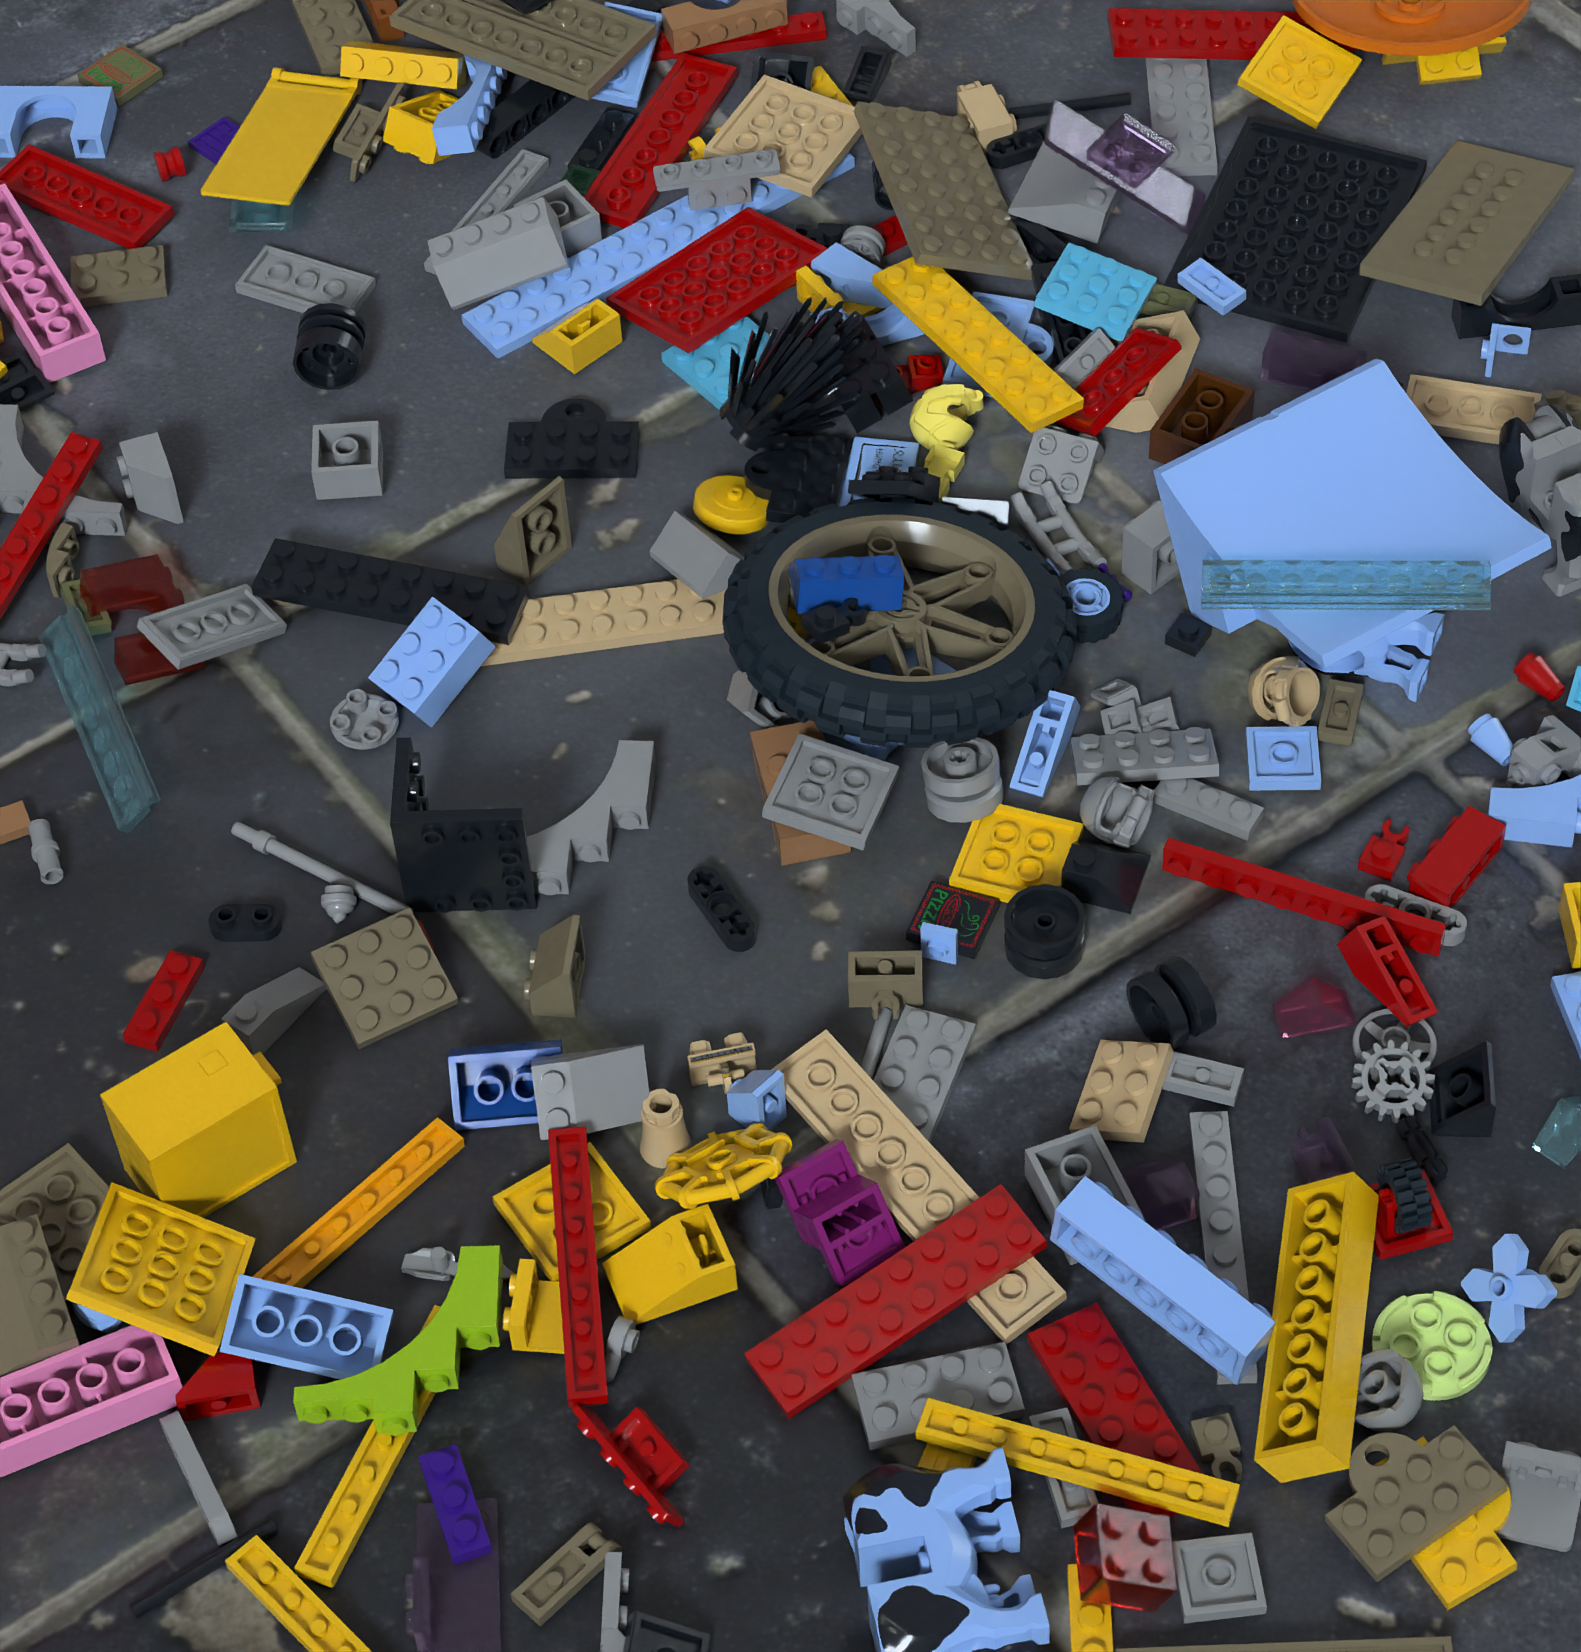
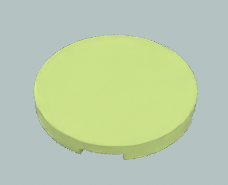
M1434 1291L1433 1294H1417L1408 1297L1403 1295L1395 1299L1378 1316L1372 1336V1352L1377 1349H1392L1410 1361L1421 1377L1424 1400L1439 1401L1453 1399L1475 1388L1488 1371L1493 1349L1491 1337L1482 1315L1463 1299L1440 1291Z

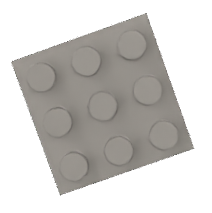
M799 733L764 804L762 818L864 851L896 781L899 766Z

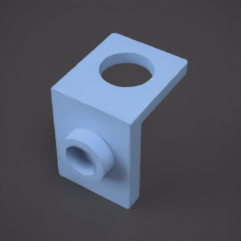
M1492 323L1490 340L1483 339L1480 359L1487 360L1484 377H1491L1495 351L1528 354L1531 328ZM1509 334H1516L1523 341L1520 344L1511 345L1505 342L1504 337Z
M922 922L920 928L922 957L956 965L959 958L958 930Z

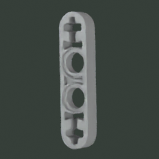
M176 1411L160 1418L159 1421L167 1441L216 1543L219 1546L236 1538L237 1534L179 1412Z

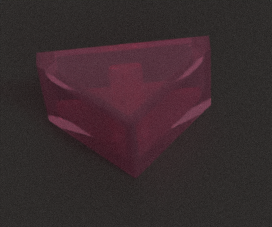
M1312 976L1273 1004V1012L1282 1038L1355 1025V1018L1345 991Z

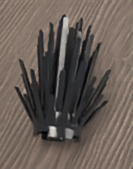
M825 297L804 324L800 320L811 305L812 298H808L799 312L796 308L790 315L776 340L775 337L778 329L774 328L771 331L757 363L755 361L756 354L769 317L766 311L763 314L757 335L753 330L751 331L739 380L740 356L731 347L728 399L720 407L721 420L725 417L733 427L729 433L743 446L755 452L759 448H766L765 451H769L778 443L814 439L817 437L811 432L832 428L837 425L834 422H822L847 414L844 411L835 410L820 416L823 412L857 398L859 393L853 392L797 417L819 400L838 390L841 384L867 366L863 364L860 366L852 365L824 387L817 390L867 346L868 341L862 340L858 343V339L853 340L861 330L857 326L862 322L863 316L859 312L854 311L844 321L843 313L838 312L843 306V301L838 302L831 311L824 312L815 323L817 315L827 304ZM797 432H806V434L794 435Z

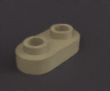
M1568 1229L1564 1231L1540 1265L1539 1275H1546L1550 1281L1558 1279L1563 1282L1555 1283L1551 1281L1557 1290L1555 1298L1570 1296L1581 1282V1255L1574 1256L1569 1253L1576 1251L1581 1254V1229Z

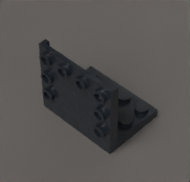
M411 737L397 738L390 826L406 905L413 908L414 912L439 911L443 913L473 910L483 912L487 910L511 909L519 911L523 909H536L537 895L534 890L523 808L429 811L428 797H422L425 795L424 775H418L421 771L420 752H414Z

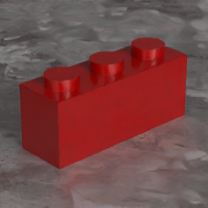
M1468 806L1460 817L1455 815L1449 822L1445 835L1441 839L1436 838L1431 843L1424 860L1421 863L1419 861L1415 862L1407 875V880L1410 881L1408 893L1453 908L1503 848L1506 825L1471 806Z

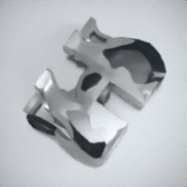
M1552 404L1543 405L1535 412L1532 421L1525 423L1519 417H1515L1504 423L1499 434V457L1508 492L1509 507L1557 542V564L1544 570L1542 580L1556 596L1561 597L1581 588V429L1567 412Z

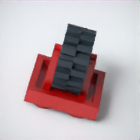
M1412 1158L1380 1166L1377 1171L1379 1175L1377 1176L1378 1183L1368 1185L1379 1195L1373 1246L1379 1261L1452 1241L1454 1232L1425 1170L1421 1171L1420 1168H1417V1163Z

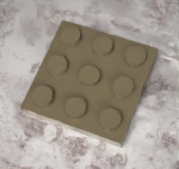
M410 907L311 952V959L358 1049L458 1004V997Z

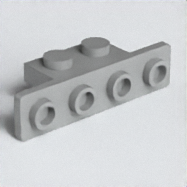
M775 149L653 167L658 192L687 188L690 211L752 202L750 179L781 173Z

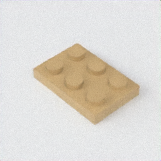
M1100 1040L1069 1127L1070 1132L1074 1133L1096 1125L1103 1140L1144 1143L1174 1055L1171 1044Z

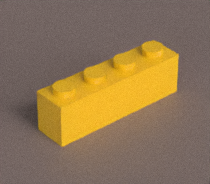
M350 41L341 46L340 76L449 89H458L466 84L467 65L462 53Z

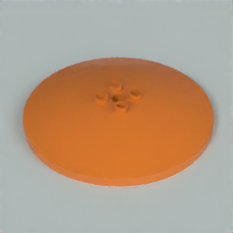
M1292 0V3L1300 17L1308 25L1324 36L1341 44L1380 54L1427 56L1462 51L1492 41L1521 21L1529 10L1532 0Z

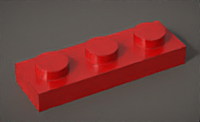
M172 950L169 951L123 1032L125 1043L156 1052L160 1050L205 968L203 959Z

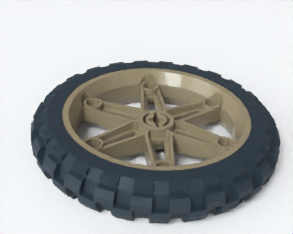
M874 498L851 500L846 506L838 507L833 503L815 508L813 511L808 512L806 518L797 515L775 527L766 536H762L746 551L744 560L741 559L735 565L728 579V588L724 592L722 618L724 638L729 644V652L742 673L746 672L748 681L771 703L777 701V705L781 710L800 722L805 723L809 720L815 722L816 727L822 732L840 738L848 734L860 737L861 743L884 747L886 742L904 743L905 748H929L933 742L945 741L947 745H953L975 739L978 736V732H983L988 736L1013 725L1017 718L1021 719L1025 715L1028 716L1048 699V692L1050 690L1055 691L1067 675L1068 665L1072 662L1077 635V621L1073 611V601L1063 581L1058 580V574L1037 550L1033 551L1030 544L1009 529L999 530L997 524H994L992 520L972 513L968 516L959 513L954 506L936 502L932 506L916 504L915 499L892 498L891 502H875ZM899 555L904 573L901 610L867 611L866 622L863 625L850 626V633L822 644L815 638L805 642L793 630L787 611L789 607L795 611L797 609L788 569L789 564L795 559ZM905 567L928 570L943 574L944 576L913 585ZM942 598H945V599H943V600H941V601H939V602H937V603H935V604H932V603H934V602H936V601H938V600H940V599H942ZM990 598L1007 615L1011 632L1004 628L992 627L961 613L978 602ZM864 635H868V636L863 637V638H861V639H859V640H857V641H855V642H853V643H850V642H852V641H854V640H856V639H858V638H860V637H862V636H864ZM915 647L918 666L909 668L902 649ZM930 653L982 663L956 672L934 675ZM886 654L895 675L870 672L852 667V665Z

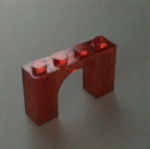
M158 554L80 570L79 595L81 599L83 598L90 617L98 616L103 611L112 613L127 609L145 610L154 614L184 604L182 591L180 588H175L171 571L168 566L164 567ZM142 632L115 638L114 664L125 685L204 668V661L178 670Z

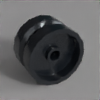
M1048 884L1029 886L1014 895L1008 902L1004 915V948L1008 961L1017 971L1028 977L1038 979L1058 978L1071 972L1082 960L1085 948V913L1082 903L1068 890Z
M1180 956L1168 958L1159 963L1154 968V972L1145 971L1127 983L1126 995L1130 1009L1139 1027L1152 1043H1169L1174 1050L1185 1044L1189 1040V1036L1197 1037L1216 1025L1217 1013L1208 987L1194 967Z

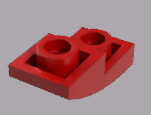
M908 355L906 365H894L910 394L943 383L944 374L940 355Z

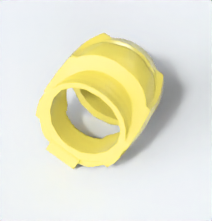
M944 384L924 391L922 398L914 404L911 411L910 429L914 438L928 450H931L933 445H940L958 451L967 444L974 433L971 425L966 423L965 420L976 411H981L984 408L983 393L980 390L965 388L962 384ZM961 404H964V405L961 406V407H958V408H955V409H949V410H948V407H949L950 405H958V406H960ZM942 441L952 443L955 447L942 445Z

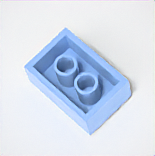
M432 597L368 678L432 728L496 646L477 629Z

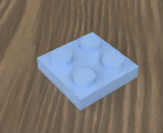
M1317 726L1246 727L1245 740L1249 791L1320 790L1321 772Z

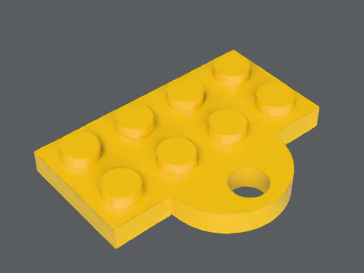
M1424 1436L1416 1440L1421 1447L1428 1443ZM1386 1457L1380 1462L1374 1464V1466H1380L1385 1464L1389 1458ZM1508 1485L1505 1493L1411 1558V1561L1447 1610L1517 1570V1562L1496 1535L1506 1524L1511 1511V1493Z

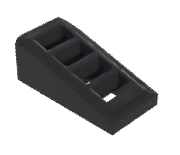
M861 46L843 91L848 100L865 103L873 102L890 69V53ZM866 66L876 67L877 70L866 68ZM862 73L872 75L874 78L863 76ZM858 81L865 82V83H869V84H871V85H870V86H866V85L858 84ZM854 89H857V90L865 91V92H868V93H867V94H863V93L855 92V91H853V90H854Z

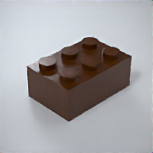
M1195 368L1150 430L1149 459L1167 464L1234 430L1236 426L1250 422L1253 418L1255 390Z

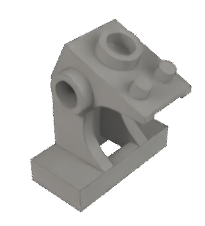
M1554 715L1544 717L1536 735L1528 739H1519L1511 748V760L1506 785L1509 788L1543 786L1544 783L1550 785L1556 781L1561 771L1570 779L1580 775L1581 738Z

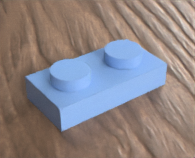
M1199 258L1178 273V283L1222 316L1246 300L1245 289L1202 258Z

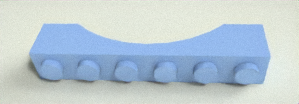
M464 54L469 76L473 84L458 101L438 113L432 132L439 156L475 152L479 140L483 137L485 125L489 123L490 113L495 108L496 98L501 93V86L504 79L507 78L508 70Z

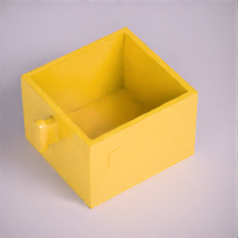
M227 1022L100 1094L124 1169L142 1194L202 1218L297 1163L277 1086L282 1083L281 1078L260 1051L254 1055L250 1053Z

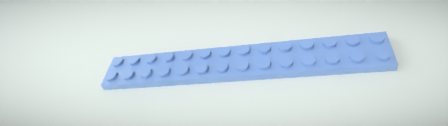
M848 152L824 183L854 168L855 158ZM751 178L752 202L690 211L688 195L631 226L567 258L568 268L509 289L462 314L463 325L499 359L531 342L534 336L577 307L596 299L605 302L606 297L745 208L749 207L763 215H767L803 194L759 178Z

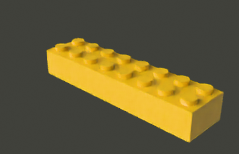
M1354 1171L1289 1188L1287 1192L1272 1320L1275 1321V1325L1268 1343L1254 1461L1280 1483L1345 1470L1350 1467L1379 1195Z

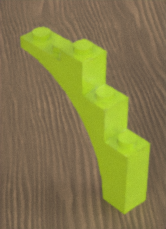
M500 1245L461 1246L457 1272L445 1301L431 1322L407 1346L390 1358L354 1376L326 1384L294 1387L293 1403L298 1421L320 1424L326 1420H346L359 1423L366 1419H374L377 1433L397 1436L405 1432H417L419 1390L438 1393L444 1392L447 1389H459L461 1348L483 1350L488 1347H500L503 1260Z

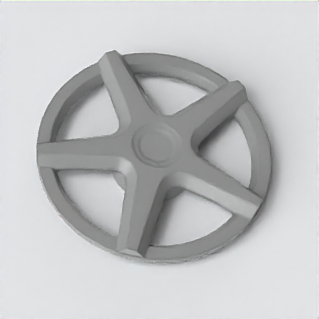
M1389 1009L1378 1010L1367 1015L1358 1023L1354 1030L1352 1047L1358 1064H1362L1360 1061L1362 1051L1359 1045V1036L1363 1027L1379 1041L1378 1044L1382 1049H1386L1388 1040H1393L1395 1048L1399 1049L1405 1041L1408 1042V1052L1413 1053L1415 1050L1420 1049L1422 1053H1429L1424 1061L1430 1060L1432 1063L1436 1056V1036L1425 1020L1418 1023L1428 1033L1430 1043L1411 1041L1409 1035L1411 1026L1406 1027L1401 1021L1397 1026L1388 1027L1385 1030L1372 1022V1019L1378 1016L1393 1014ZM1372 1048L1366 1051L1367 1053L1373 1055ZM1414 1071L1411 1073L1410 1077L1416 1076Z

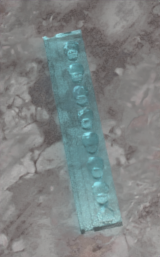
M1203 560L1201 609L1491 610V561Z
M69 604L66 607L68 612L64 616L59 615L38 638L41 644H44L46 647V657L118 830L129 834L151 811L150 806L153 803L158 804L161 799L79 608Z

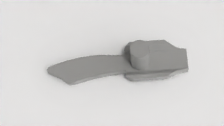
M435 1247L433 1249L422 1248L414 1253L405 1254L401 1270L402 1273L418 1278L449 1281L452 1276L456 1275L458 1262H455L454 1254L451 1251H446L443 1247ZM503 1264V1280L510 1279L511 1273L514 1272Z

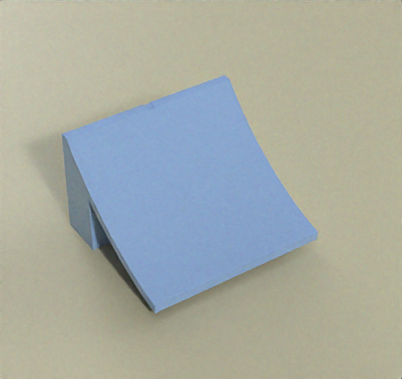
M1377 358L1272 410L1270 414L1258 417L1153 470L1191 616L1228 634L1258 619L1277 628L1304 654L1324 668L1552 548L1549 535L1529 523L1509 507L1458 458L1410 400L1386 363Z

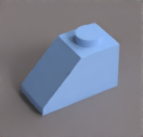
M753 1070L744 1079L735 1081L727 1092L729 1115L745 1128H748L753 1123H761L765 1125L767 1130L771 1131L787 1117L784 1074L779 1070Z

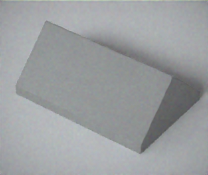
M674 511L650 549V557L702 599L726 590L728 588V579L735 565L741 559L744 560L740 553L708 528L677 511Z

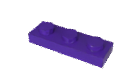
M457 1444L418 1456L453 1565L492 1553L491 1543Z

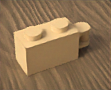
M974 81L971 84L957 86V115L969 121V127L973 128L983 153L987 152V145L992 140L1011 135L1017 131L1014 115L1007 112L1003 96L997 94L992 84L982 86L979 81Z

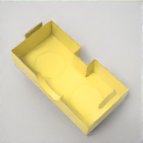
M942 441V445L955 447L952 443ZM933 445L925 458L924 467L929 469V474L940 477L938 503L942 504V497L947 496L950 491V482H955L965 464V453L940 445Z

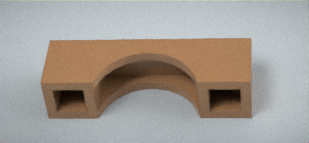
M741 0L731 7L719 10L704 9L689 1L661 9L663 33L674 54L788 24L787 0Z

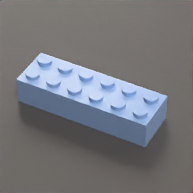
M1085 1176L1055 1209L1050 1240L1234 1384L1237 1385L1264 1354L1275 1325V1321L1272 1320L1270 1313L1260 1304H1251L1243 1298L1237 1287L1229 1280L1219 1279L1208 1271L1207 1265L1194 1254L1188 1255L1178 1248L1176 1242L1168 1233L1163 1230L1156 1231L1145 1222L1144 1217L1137 1209L1129 1205L1125 1207L1113 1198V1194L1107 1186L1098 1181L1094 1183Z

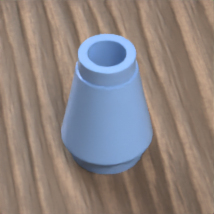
M1490 714L1479 717L1468 729V733L1471 735V742L1495 761L1499 762L1501 766L1510 764V751L1513 743L1500 720L1493 718Z

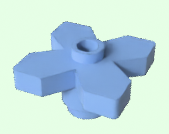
M1504 1234L1492 1247L1493 1270L1473 1268L1461 1281V1286L1471 1301H1492L1488 1326L1500 1343H1512L1525 1330L1524 1308L1544 1309L1556 1297L1557 1290L1546 1275H1539L1534 1270L1527 1269L1529 1250L1519 1235Z

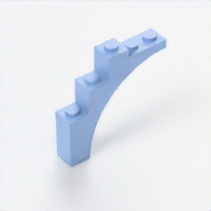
M1581 774L1574 778L1545 786L1528 788L1491 787L1487 815L1506 825L1504 840L1572 848L1574 834H1581Z

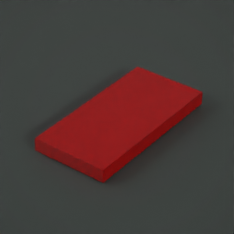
M1135 328L1075 389L1084 398L1083 409L1054 423L1095 437L1182 349L1179 341L1144 329Z

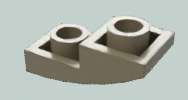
M61 523L51 541L46 562L47 577L53 597L60 598L61 596L60 583L74 580L75 570L71 560H74L79 552V542L77 541L74 527L65 523Z

